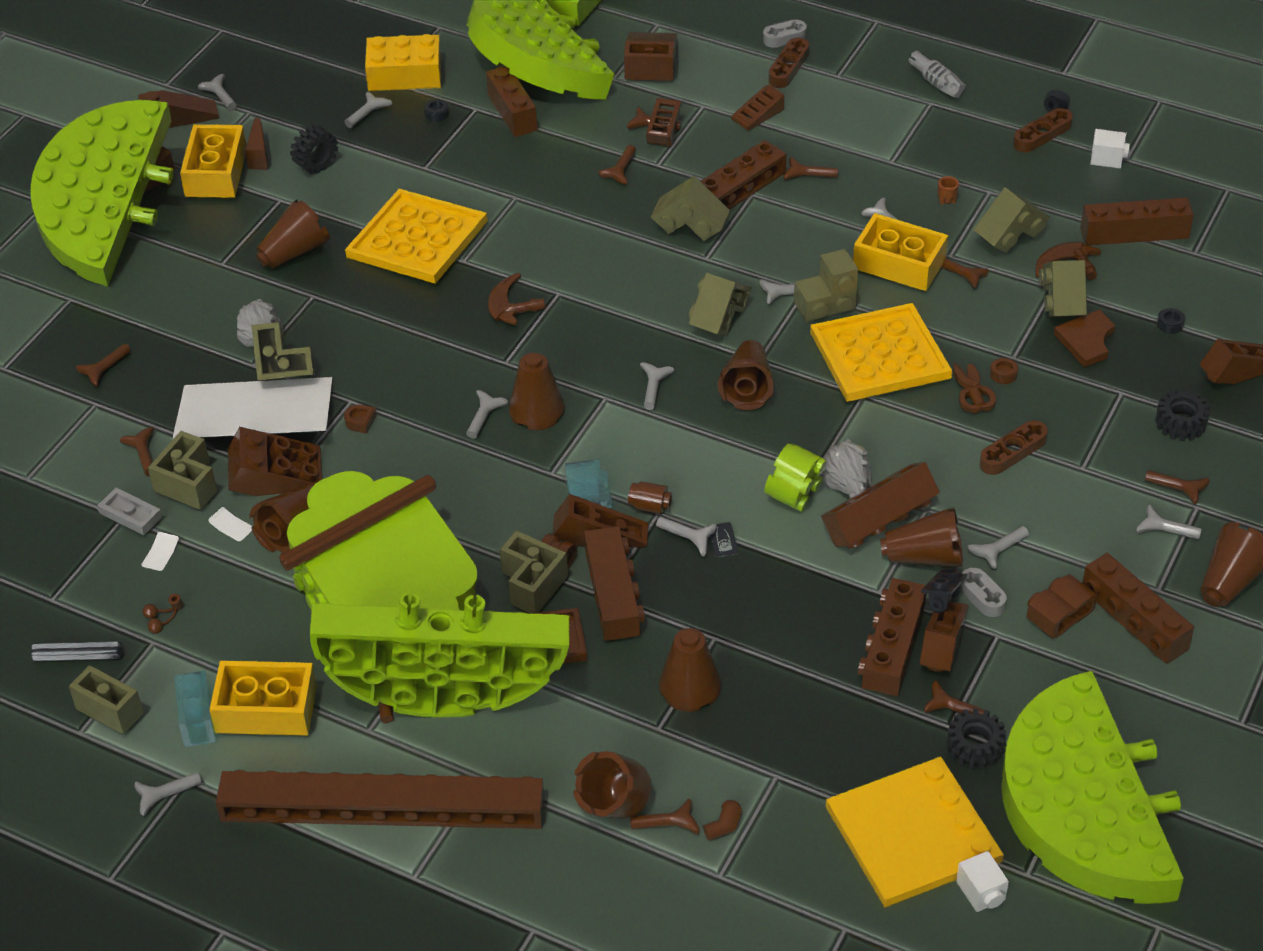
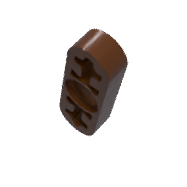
M793 38L788 41L769 69V84L771 86L784 88L791 83L809 55V42L806 39Z
M1057 108L1020 128L1014 134L1013 147L1019 152H1031L1065 133L1072 126V112L1064 108ZM1037 129H1046V130H1049V131H1047V132H1042V131H1039V130H1037Z
M1028 421L992 443L981 452L980 469L986 474H1000L1043 447L1047 440V426L1040 421ZM1010 444L1018 445L1021 449L1017 451H1012L1008 449L1006 446Z

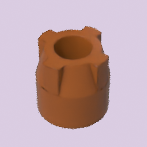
M946 176L939 179L937 192L940 204H955L957 202L959 181L956 178Z

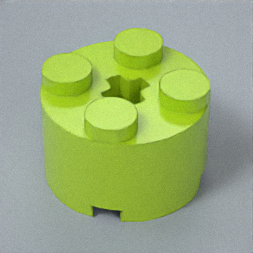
M788 443L773 465L776 469L773 476L769 474L764 493L803 512L810 499L808 494L810 491L816 492L822 483L823 477L820 474L827 460L798 445Z

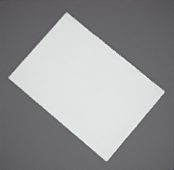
M332 377L184 385L172 439L180 431L197 437L233 436L236 434L239 426L265 433L326 431Z

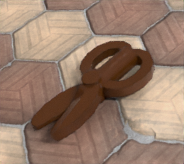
M954 363V376L965 388L959 394V404L961 407L971 413L981 410L989 411L994 408L996 403L995 393L987 386L980 385V376L976 367L973 364H968L966 374L958 364ZM982 394L989 397V402L985 403ZM971 397L974 405L967 403L965 398Z

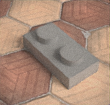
M118 488L112 490L97 505L99 514L142 535H145L162 518L161 509Z

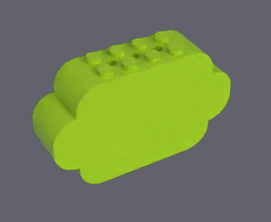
M344 471L320 480L308 493V510L294 517L288 526L287 537L290 549L414 481L402 476H388L373 481L368 475L356 471ZM426 496L293 568L295 574L292 577L298 591L304 590L306 594L305 599L311 611L312 603L400 607L399 598L405 592H409L408 601H411L412 592L419 595V608L465 610L464 602L470 595H473V604H476L477 568Z

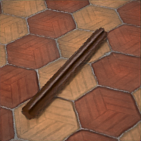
M425 475L279 556L282 567L286 571H290L435 491V480L430 475Z

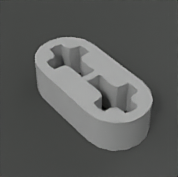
M790 20L767 26L763 31V43L768 47L776 48L785 46L793 38L806 39L807 25L801 20Z
M978 568L964 570L962 573L967 574L968 577L960 584V590L963 595L985 616L997 617L1003 614L1007 601L1005 592L983 570Z

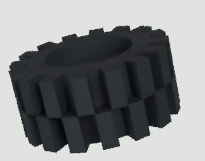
M312 124V127L309 125L305 127L306 131L302 129L299 131V138L295 136L294 140L296 143L291 144L293 150L290 151V155L292 156V161L306 172L318 174L320 169L322 171L326 170V164L329 166L332 164L331 158H336L337 155L334 152L338 151V146H336L338 140L322 126Z
M1177 389L1175 394L1172 391L1167 392V395H1163L1158 403L1155 419L1158 430L1162 429L1164 436L1169 433L1170 439L1175 440L1176 436L1180 437L1179 441H1185V437H1188L1189 441L1194 440L1195 436L1197 438L1201 437L1202 432L1205 433L1210 414V406L1206 404V399L1204 397L1199 399L1200 394L1196 392L1194 395H1190V390L1181 393V389ZM1175 413L1187 414L1190 417H1180Z
M973 708V714H970L967 709L963 710L962 716L958 713L954 716V721L951 720L948 729L947 750L951 752L953 760L959 758L958 764L962 767L966 762L969 763L968 769L974 770V765H979V770L985 769L986 763L989 767L995 765V760L1000 761L1004 752L1006 730H1004L1005 725L1003 722L998 723V716L994 714L991 718L989 717L990 711L984 710L983 714H979V709ZM969 734H979L987 738L988 742L973 744L964 737Z

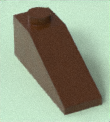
M165 90L149 91L138 95L139 100L168 103L172 120L169 128L219 119L215 100Z
M1217 339L1199 365L1205 370L1206 376L1210 381L1216 384H1236L1263 375V344Z
M569 494L554 514L553 535L578 546H585L584 531L619 526L621 537H627L629 547L645 548L647 545L648 522Z
M951 601L943 612H933L925 630L920 665L927 666L928 669L936 672L951 670L969 605Z

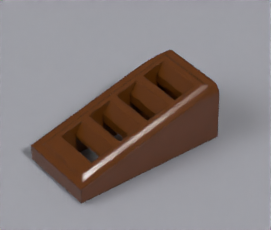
M768 84L731 115V120L749 131L784 110V94Z
M663 98L656 99L647 128V143L672 147L682 104L681 101ZM661 106L674 107V109H662ZM659 114H669L671 117L659 116ZM658 121H663V122H669V124H662V123H657V122H658ZM656 128L667 129V131H657Z
M255 118L245 148L247 165L249 169L266 170L268 162L262 122L260 118Z

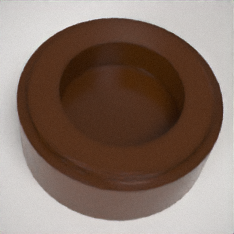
M999 358L991 363L990 377L996 383L1010 384L1017 379L1018 365L1013 360Z

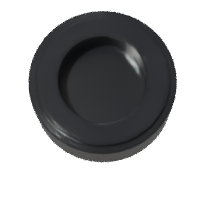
M1060 90L1049 91L1044 100V106L1048 111L1057 108L1068 110L1070 104L1069 96Z
M441 99L428 101L424 105L425 117L430 121L446 119L449 116L448 103Z
M1167 308L1159 312L1157 327L1161 331L1168 334H1176L1183 330L1185 315L1181 311Z

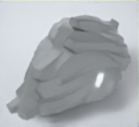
M257 299V301L243 305L237 317V338L246 347H252L254 345L251 325L281 323L273 305L263 302L262 299Z
M850 439L831 446L826 456L827 462L822 476L824 482L831 490H840L849 494V498H852L867 489L868 485L871 484L872 471L870 468L871 464L867 460L865 448L852 443Z

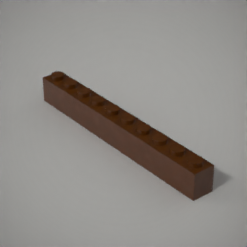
M235 770L222 771L216 806L220 822L542 829L544 787L543 778H533L530 776L514 778L500 776L470 777L467 775L437 776L434 774L424 776L400 773L379 775L372 773L342 774L339 772L309 773L305 771L290 773Z

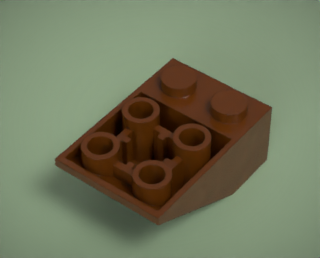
M629 32L624 51L625 79L673 81L677 33Z
M239 426L228 448V490L252 496L283 494L308 484H316L322 480L319 445Z

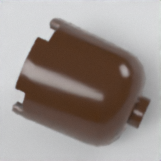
M609 751L592 752L583 758L575 769L574 774L577 778L575 782L576 790L573 791V795L578 805L589 814L617 819L633 817L641 812L650 800L652 792L651 777L646 768L635 759Z

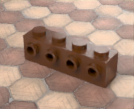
M764 140L700 182L731 210L786 173V153Z
M1188 198L1086 204L1083 206L1080 230L1085 245L1189 239L1194 214Z
M912 463L824 513L821 517L835 547L847 546L848 549H852L865 542L863 538L869 534L874 536L887 529L886 524L891 521L895 523L909 517L908 511L928 506L932 503L931 498L939 494L940 491L927 463Z
M619 526L584 531L585 553L604 641L640 636V623L645 622L642 604L637 605L636 600H639V589L637 582L631 581V577H634V567L632 559H626V555H629L627 537H621Z
M1108 552L1085 566L1082 583L1097 594L1096 603L1163 662L1169 664L1189 650L1194 626Z
M892 578L889 588H883L880 598V606L883 608L882 611L875 612L872 628L876 630L874 634L869 633L865 647L868 655L867 657H861L858 668V675L863 676V689L893 696L899 695L926 605L927 593H921V589L925 586L924 584Z

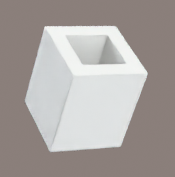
M1096 129L1090 165L1121 168L1122 158L1128 159L1130 143H1125L1126 133Z
M988 851L959 863L956 882L976 912L986 908H995L1006 900L1009 881Z

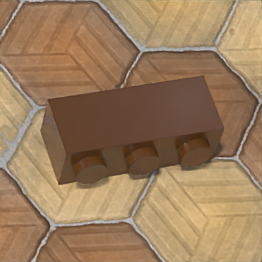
M504 66L487 71L488 96L513 136L517 137L538 131L536 107L516 76L509 73L510 68Z

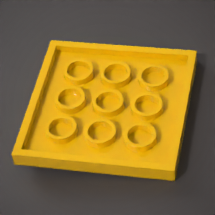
M398 189L345 249L346 258L436 284L488 222L487 213Z
M913 303L810 325V334L846 402L952 378V369Z
M942 757L826 799V809L884 907L957 880L959 863L986 851L990 853L997 864L1003 862L1004 854Z

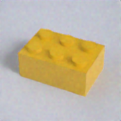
M424 34L420 36L400 35L397 37L376 36L374 38H367L365 70L368 91L441 88L439 35Z
M193 124L180 171L185 197L227 198L236 196L246 155L243 125Z
M874 213L854 244L853 262L859 271L927 291L946 258L948 235Z
M220 661L209 709L215 733L308 736L317 688L313 663Z

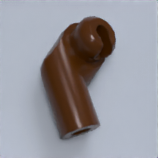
M726 800L721 806L722 811L719 820L703 825V831L708 841L736 831L742 816V807L737 801Z

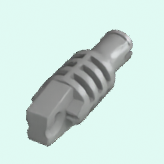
M914 51L911 54L915 60L909 58V64L921 71L925 80L952 97H960L966 85L952 71L937 60H929L919 51Z

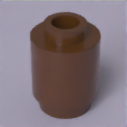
M644 481L631 484L628 505L634 506L636 510L663 514L665 509H670L672 492H668V486Z

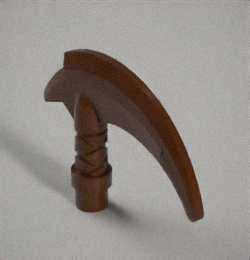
M1067 242L1053 246L1046 250L1037 260L1036 277H1039V269H1043V264L1075 258L1076 261L1085 260V276L1088 280H1093L1097 277V272L1087 257L1089 255H1100L1101 250L1093 246L1084 245V242Z
M516 273L505 278L494 287L488 298V308L494 320H502L506 323L517 325L515 315L517 313L538 312V310L545 309L544 298L530 299V301L510 304L507 298L508 291L512 284L521 277L520 273Z

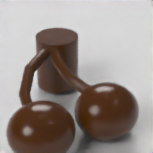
M174 593L169 596L168 601L172 606L170 609H157L154 604H146L143 607V615L147 619H151L148 622V630L151 633H160L163 625L168 624L175 617L176 612L183 608L184 603L178 594ZM174 610L172 616L163 623L155 618L158 612L165 613Z

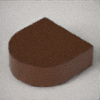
M365 405L349 407L344 413L346 427L352 431L367 434L377 416L376 408Z

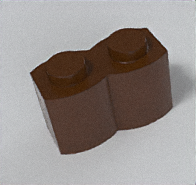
M1071 574L1062 578L1058 577L1053 580L1048 589L1041 593L1036 592L1030 597L1027 603L1026 617L1054 639L1064 634L1073 624L1083 620L1095 609L1097 594Z

